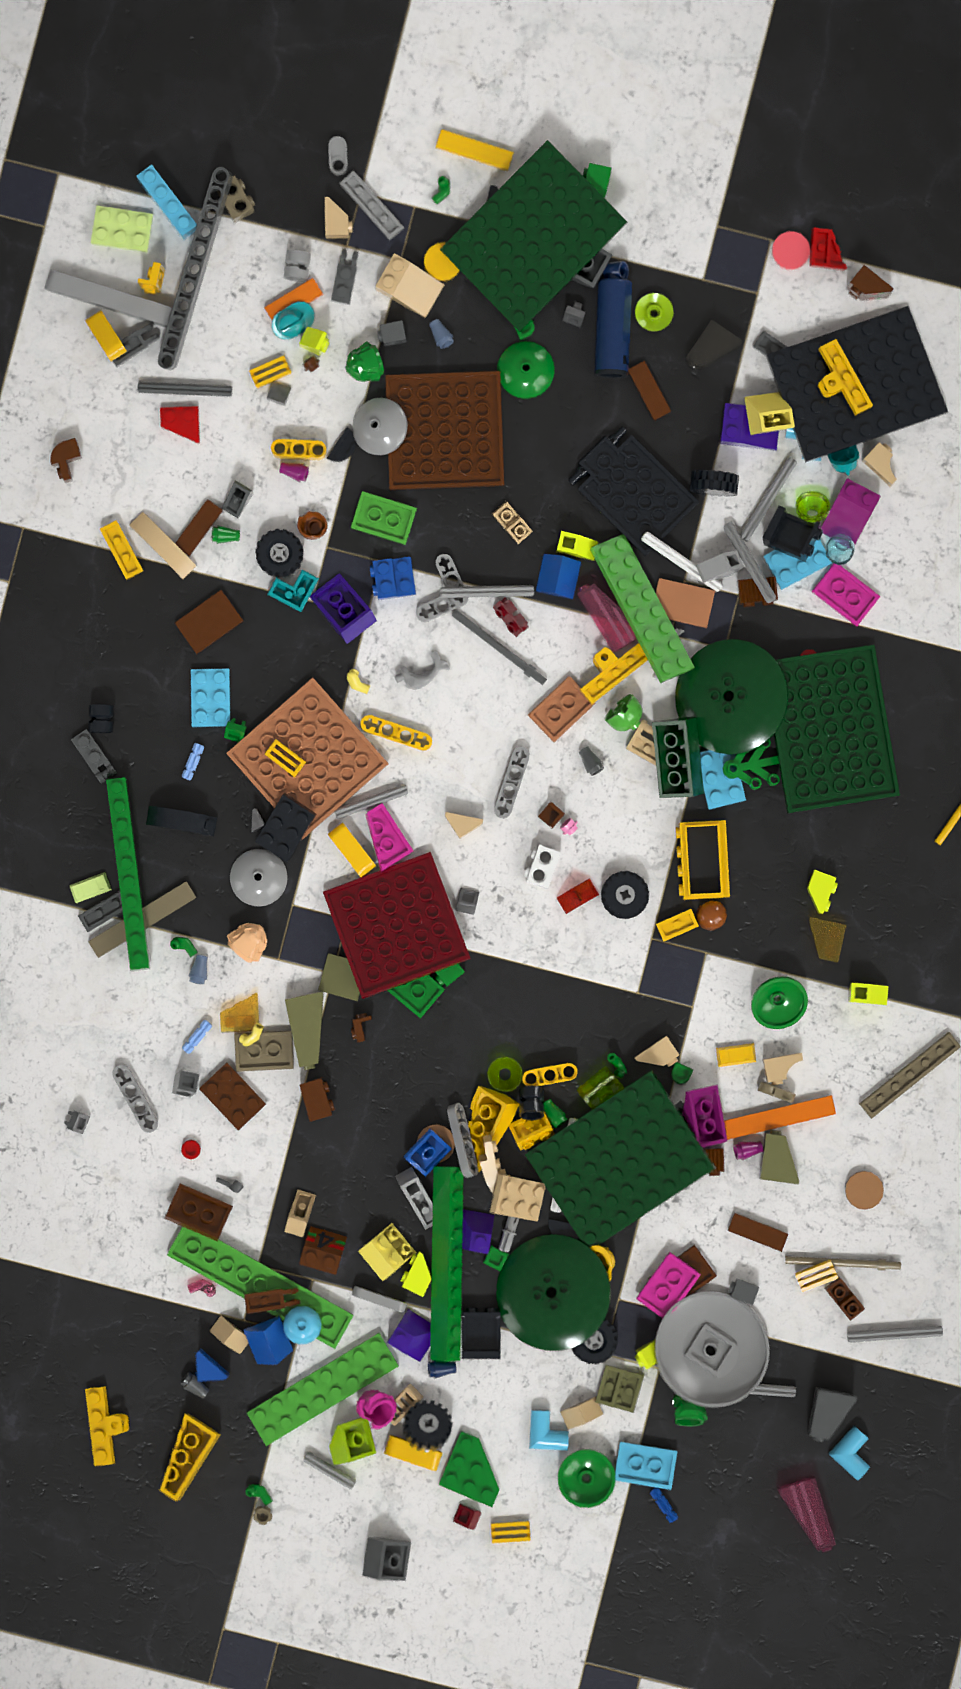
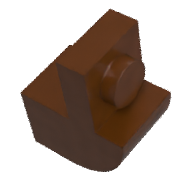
M76 438L57 444L50 457L52 467L60 466V468H57L59 479H63L65 483L73 481L68 463L82 459Z

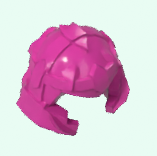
M367 1390L356 1401L357 1414L362 1419L372 1422L371 1429L379 1430L387 1426L397 1412L396 1402L392 1395L379 1392V1390Z

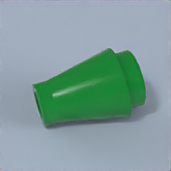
M220 525L212 528V542L217 544L239 541L240 530Z
M551 1099L543 1103L544 1111L551 1126L553 1125L555 1128H558L568 1120L566 1114Z

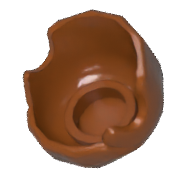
M308 511L305 515L298 518L297 527L304 538L317 540L326 533L328 524L325 517L319 512Z
M714 900L702 904L696 914L697 923L703 929L709 931L720 928L725 924L727 918L726 908L722 903Z

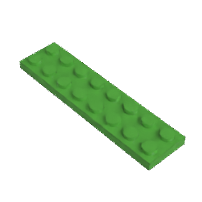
M622 534L593 546L590 551L659 682L663 683L693 670L695 667L627 538Z
M378 1333L248 1411L247 1415L265 1445L268 1446L399 1367L382 1336Z

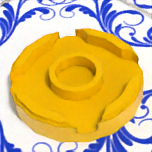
M446 243L433 245L425 254V270L438 281L451 280L460 272L440 250Z

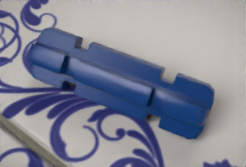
M658 1487L650 1491L653 1499H656L655 1502L663 1514H666L667 1520L670 1523L674 1522L678 1518L675 1511H672L673 1508L665 1496H662L661 1490Z

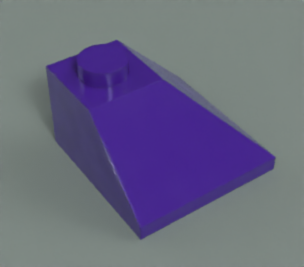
M463 1209L462 1249L488 1254L495 1215Z
M408 1309L387 1343L421 1362L430 1347L431 1323Z

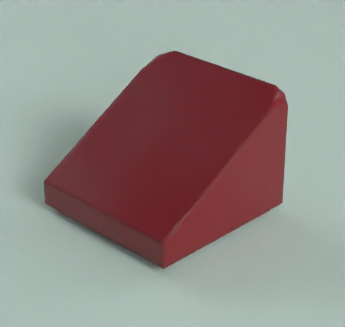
M460 1504L453 1522L467 1529L475 1530L481 1512Z

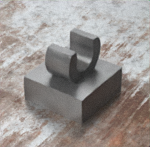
M575 301L573 307L567 306L563 321L581 327L585 312L581 311L583 304Z
M69 1111L68 1114L71 1115V1119L69 1122L64 1121L67 1129L83 1134L90 1116L77 1111Z

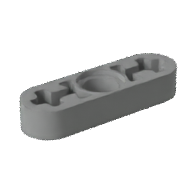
M354 1286L351 1294L357 1298L401 1313L405 1312L407 1306L405 1302L358 1286Z

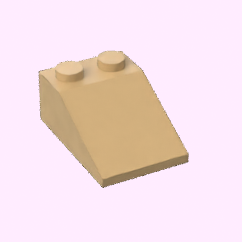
M394 253L375 287L376 291L426 318L444 284Z

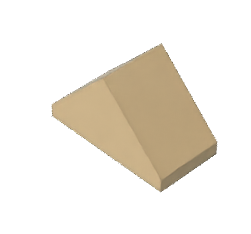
M445 812L447 821L459 839L483 824V819Z
M222 1315L210 1329V1332L223 1344L239 1354L248 1344L245 1333Z
M596 1396L560 1411L567 1429L584 1425L603 1415L599 1403L595 1402Z

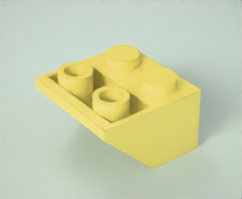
M779 392L744 397L751 435L795 427L792 408L783 400Z
M393 1223L358 1251L382 1281L416 1253Z

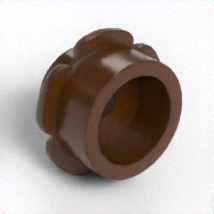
M314 355L302 364L305 368L304 371L309 370L311 373L319 367L318 362L320 360Z

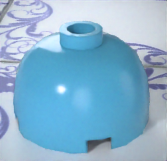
M297 1306L291 1309L283 1322V1330L286 1337L299 1345L313 1342L319 1336L322 1328L319 1314L307 1306Z

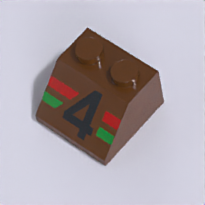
M863 265L850 281L847 290L853 299L866 301L889 298L894 288L867 266Z
M310 1226L299 1264L336 1275L347 1236Z

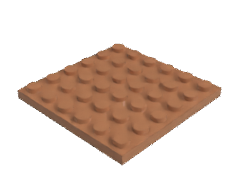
M314 678L309 680L227 752V755L274 808L282 795L286 793L317 814L302 840L389 764ZM275 739L306 762L295 778L264 754ZM278 745L274 747L299 766L300 762ZM270 752L272 756H274L276 759L282 762L293 772L296 770L293 766H291L288 762H286L284 759L278 756L275 752Z

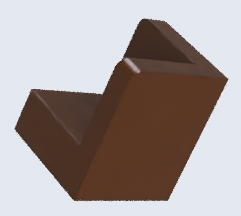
M550 801L538 818L553 829L565 813Z

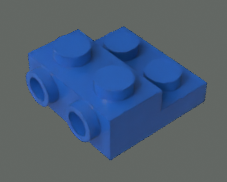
M411 557L373 561V566H369L371 577H375L376 582L375 585H372L373 595L378 596V600L416 595Z

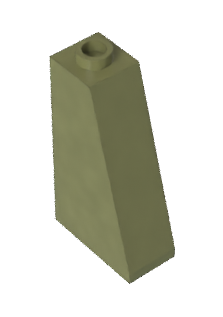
M323 991L285 999L299 1068L304 1067V1070L316 1068L315 1064L319 1063Z

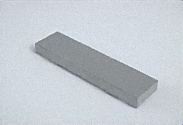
M354 170L339 183L389 241L404 229L402 224Z

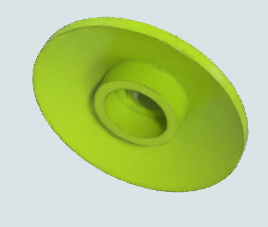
M651 293L639 300L636 305L635 316L637 322L644 329L660 331L670 324L673 318V307L665 296ZM653 310L657 311L658 315L655 317L651 316L650 312Z

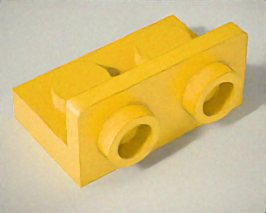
M153 262V266L148 269L147 278H150L149 280L138 278V284L144 289L145 293H161L165 269L162 264Z
M545 1112L544 1117L539 1120H525L521 1118L509 1125L520 1150L530 1149L534 1144L546 1141L555 1134Z

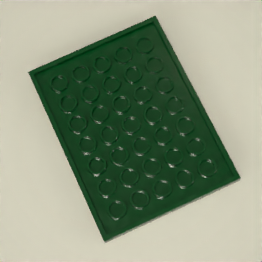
M547 140L440 250L518 331H521L603 249L628 221Z
M875 645L777 659L776 661L785 675L788 686L787 711L780 727L774 734L787 814L900 796Z
M650 1071L525 1154L582 1243L588 1247L603 1243L716 1169L653 1071Z

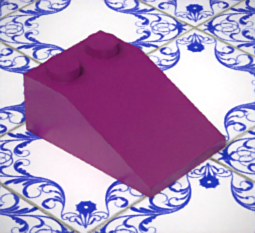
M847 478L821 526L822 534L853 549L881 496Z
M718 1085L686 1091L682 1117L701 1146L707 1147L728 1142Z

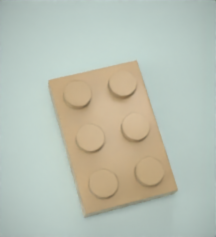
M498 1174L490 1212L538 1222L546 1186L544 1183Z

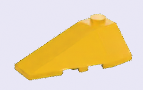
M478 1086L470 1107L472 1117L468 1123L478 1164V1172L481 1171L479 1155L486 1154L483 1136L491 1135L492 1141H496L497 1145L512 1122L520 1104L506 1094L483 1086Z

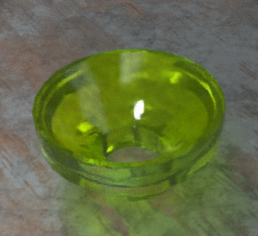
M805 492L796 500L797 515L807 522H820L829 514L830 501L820 492ZM815 510L818 514L816 516H809L807 512Z
M498 1058L488 1068V1080L491 1086L498 1091H512L522 1081L521 1066L512 1058ZM506 1068L510 1070L511 1076L508 1080H502L499 1077L501 1069Z

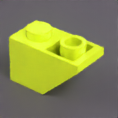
M311 327L306 328L299 342L301 348L318 356H321L322 352L326 353L330 345L326 332Z
M561 531L557 552L594 561V556L590 549L598 545V542L581 535Z
M813 870L807 890L817 912L823 914L824 911L828 912L831 901L828 899L831 893H835L838 883L835 882L836 877Z
M850 983L848 1002L887 1005L888 986Z
M419 1251L418 1255L413 1254L409 1263L412 1267L409 1272L405 1271L401 1282H403V1288L423 1297L432 1278L424 1255Z
M655 1339L636 1349L637 1355H635V1358L640 1367L645 1366L647 1370L657 1363Z

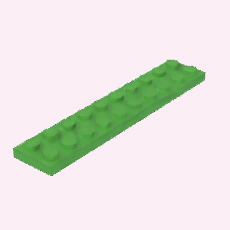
M185 1227L181 1228L167 1256L244 1298V1294L298 1288L299 1292L296 1294H284V1301L297 1299L300 1300L299 1305L286 1306L283 1309L269 1310L267 1312L276 1317L280 1316L284 1321L287 1313L297 1306L312 1308L319 1314L322 1325L320 1334L316 1339L334 1349L337 1347L354 1316L219 1239L215 1241Z

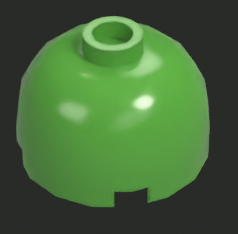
M629 694L616 703L618 706L614 711L610 709L604 719L613 729L620 732L628 731L629 729L635 730L641 724L639 720L643 713L642 706L633 694Z

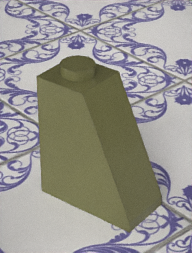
M770 1130V1134L765 1133L759 1179L799 1185V1178L786 1136L781 1135L782 1131Z

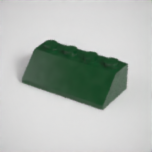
M677 718L652 722L659 798L694 797L703 794L697 718Z

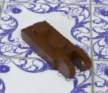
M298 1288L244 1294L247 1314L299 1305L300 1300L297 1299L284 1301V1294H296L299 1292Z

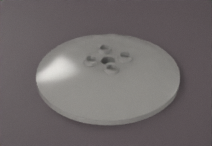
M700 1292L680 1300L665 1314L656 1333L655 1357L663 1379L681 1398L703 1407H725L741 1401L757 1388L768 1366L769 1341L761 1320L747 1304L731 1298V1295L725 1293ZM707 1346L714 1347L715 1354L713 1356L707 1355L705 1351Z

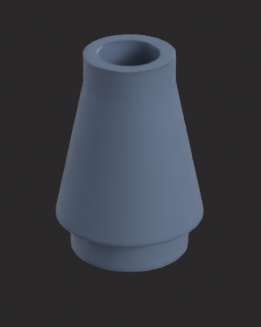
M439 319L429 324L436 345L441 349L450 346L454 342L452 339L453 335Z
M196 955V960L189 973L190 982L195 984L205 983V980H207L208 957Z

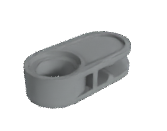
M339 136L333 137L329 141V166L331 172L335 175H343L348 167L347 144L344 138ZM338 160L344 163L343 169L339 171L333 168L334 162Z

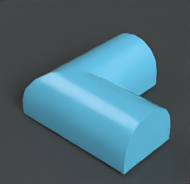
M531 1410L529 1449L568 1451L569 1431L549 1430L550 1411Z
M853 1426L828 1454L850 1475L859 1480L868 1471L870 1466L856 1452L864 1445L868 1438L858 1428Z

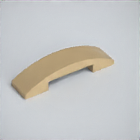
M144 512L129 525L182 579L196 567V564Z

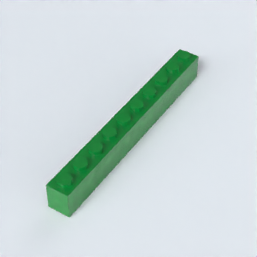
M125 777L108 779L106 783L130 971L150 969L127 780Z
M433 1167L430 1360L460 1361L463 1173L460 1167Z

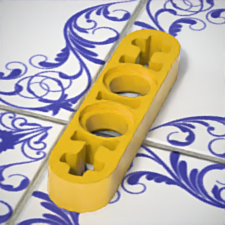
M367 715L361 720V728L367 733L421 751H426L432 746V738L426 733L372 715ZM372 719V723L378 725V721L382 722L379 726V733L375 732V727L366 729L364 721ZM383 726H392V734L384 735L382 733ZM409 731L411 733L410 740L402 741L400 739L401 732ZM414 733L418 734L416 737L418 739L426 737L429 745L421 747V743L415 741V745L411 744L414 740Z

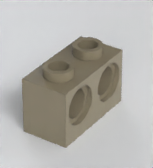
M233 176L231 186L236 187L237 191L234 194H228L225 207L233 222L236 223L254 213L253 206H255V203L250 195L246 196L243 190L246 187L242 180H237ZM217 191L219 197H221V191ZM238 203H245L246 208L239 211L236 209Z

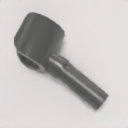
M219 1177L216 1179V1182L227 1186L235 1193H239L244 1187L237 1180L231 1184Z

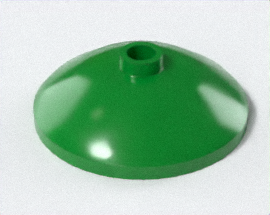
M524 341L515 343L508 347L499 359L497 371H500V383L509 394L517 398L530 399L544 393L552 383L554 377L552 357L545 348L534 342ZM524 365H528L530 369L528 371H524L522 367Z
M784 976L774 977L762 983L754 992L751 1000L753 1016L758 1023L769 1029H784L794 1025L803 1017L808 1006V996L803 985L793 978Z
M583 1449L571 1453L562 1462L558 1471V1486L562 1495L567 1501L578 1507L592 1508L604 1503L610 1497L615 1487L616 1476L613 1465L606 1456L595 1450ZM584 1474L590 1475V1479L587 1481L583 1480L582 1477Z

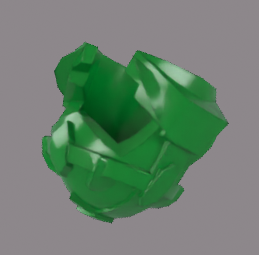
M366 341L359 348L351 351L346 361V372L360 382L379 381L380 376L384 374V368L377 347Z
M677 1394L674 1395L672 1403L674 1407H678L675 1411L674 1421L676 1425L699 1426L708 1419L705 1407L688 1402Z

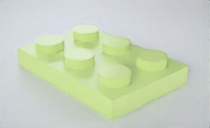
M96 206L91 244L148 253L153 214Z

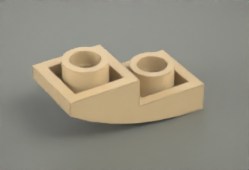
M504 502L492 513L517 544L533 532L508 502Z

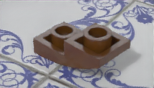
M840 1277L824 1288L850 1321L865 1310Z

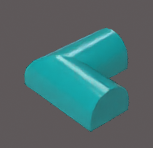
M304 570L301 571L294 586L276 578L267 595L302 612L319 578Z

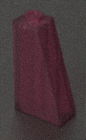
M588 583L579 588L580 592L577 593L579 600L608 648L613 653L637 640L621 608L595 584L590 586Z
M812 1476L778 1487L779 1494L816 1549L822 1552L832 1550V1546H835L836 1542L815 1477Z

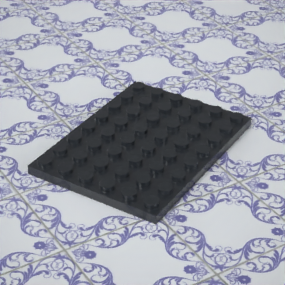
M909 306L766 355L777 389L783 400L792 408L795 425L792 429L805 463L948 413ZM837 339L873 404L871 408L856 416L842 391L826 398L818 387V383L827 374L831 373L818 349Z

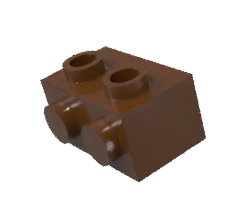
M322 1078L299 1085L310 1122L333 1115L332 1111H335L332 1099L328 1100L327 1092H330L327 1081L323 1082Z

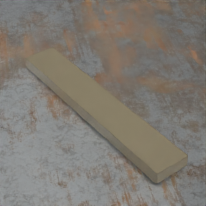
M187 881L143 908L145 929L197 898ZM124 920L88 941L98 958L126 942Z
M950 1032L946 1033L860 1102L859 1105L872 1119L961 1046Z

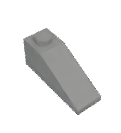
M410 1167L395 1177L426 1230L433 1226V1203L414 1169Z

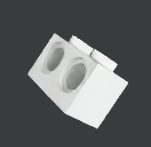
M539 845L538 849L534 847L531 859H534L532 867L528 866L524 875L527 877L526 882L548 889L561 852ZM542 852L550 854L551 859L549 862L544 863L540 860L539 856ZM536 870H541L544 873V878L541 881H537L533 877V873Z

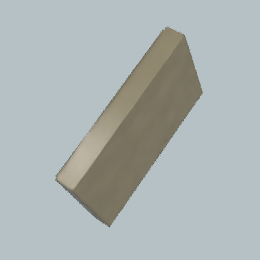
M292 1031L262 1032L260 1039L250 1046H243L239 1042V1037L244 1033H234L236 1072L294 1069Z

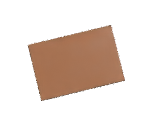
M659 578L656 595L669 620L707 628L715 590Z
M570 676L528 714L532 721L553 743L596 704L591 705L581 693V687Z

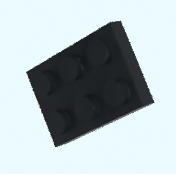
M284 793L255 842L285 862H288L317 814Z

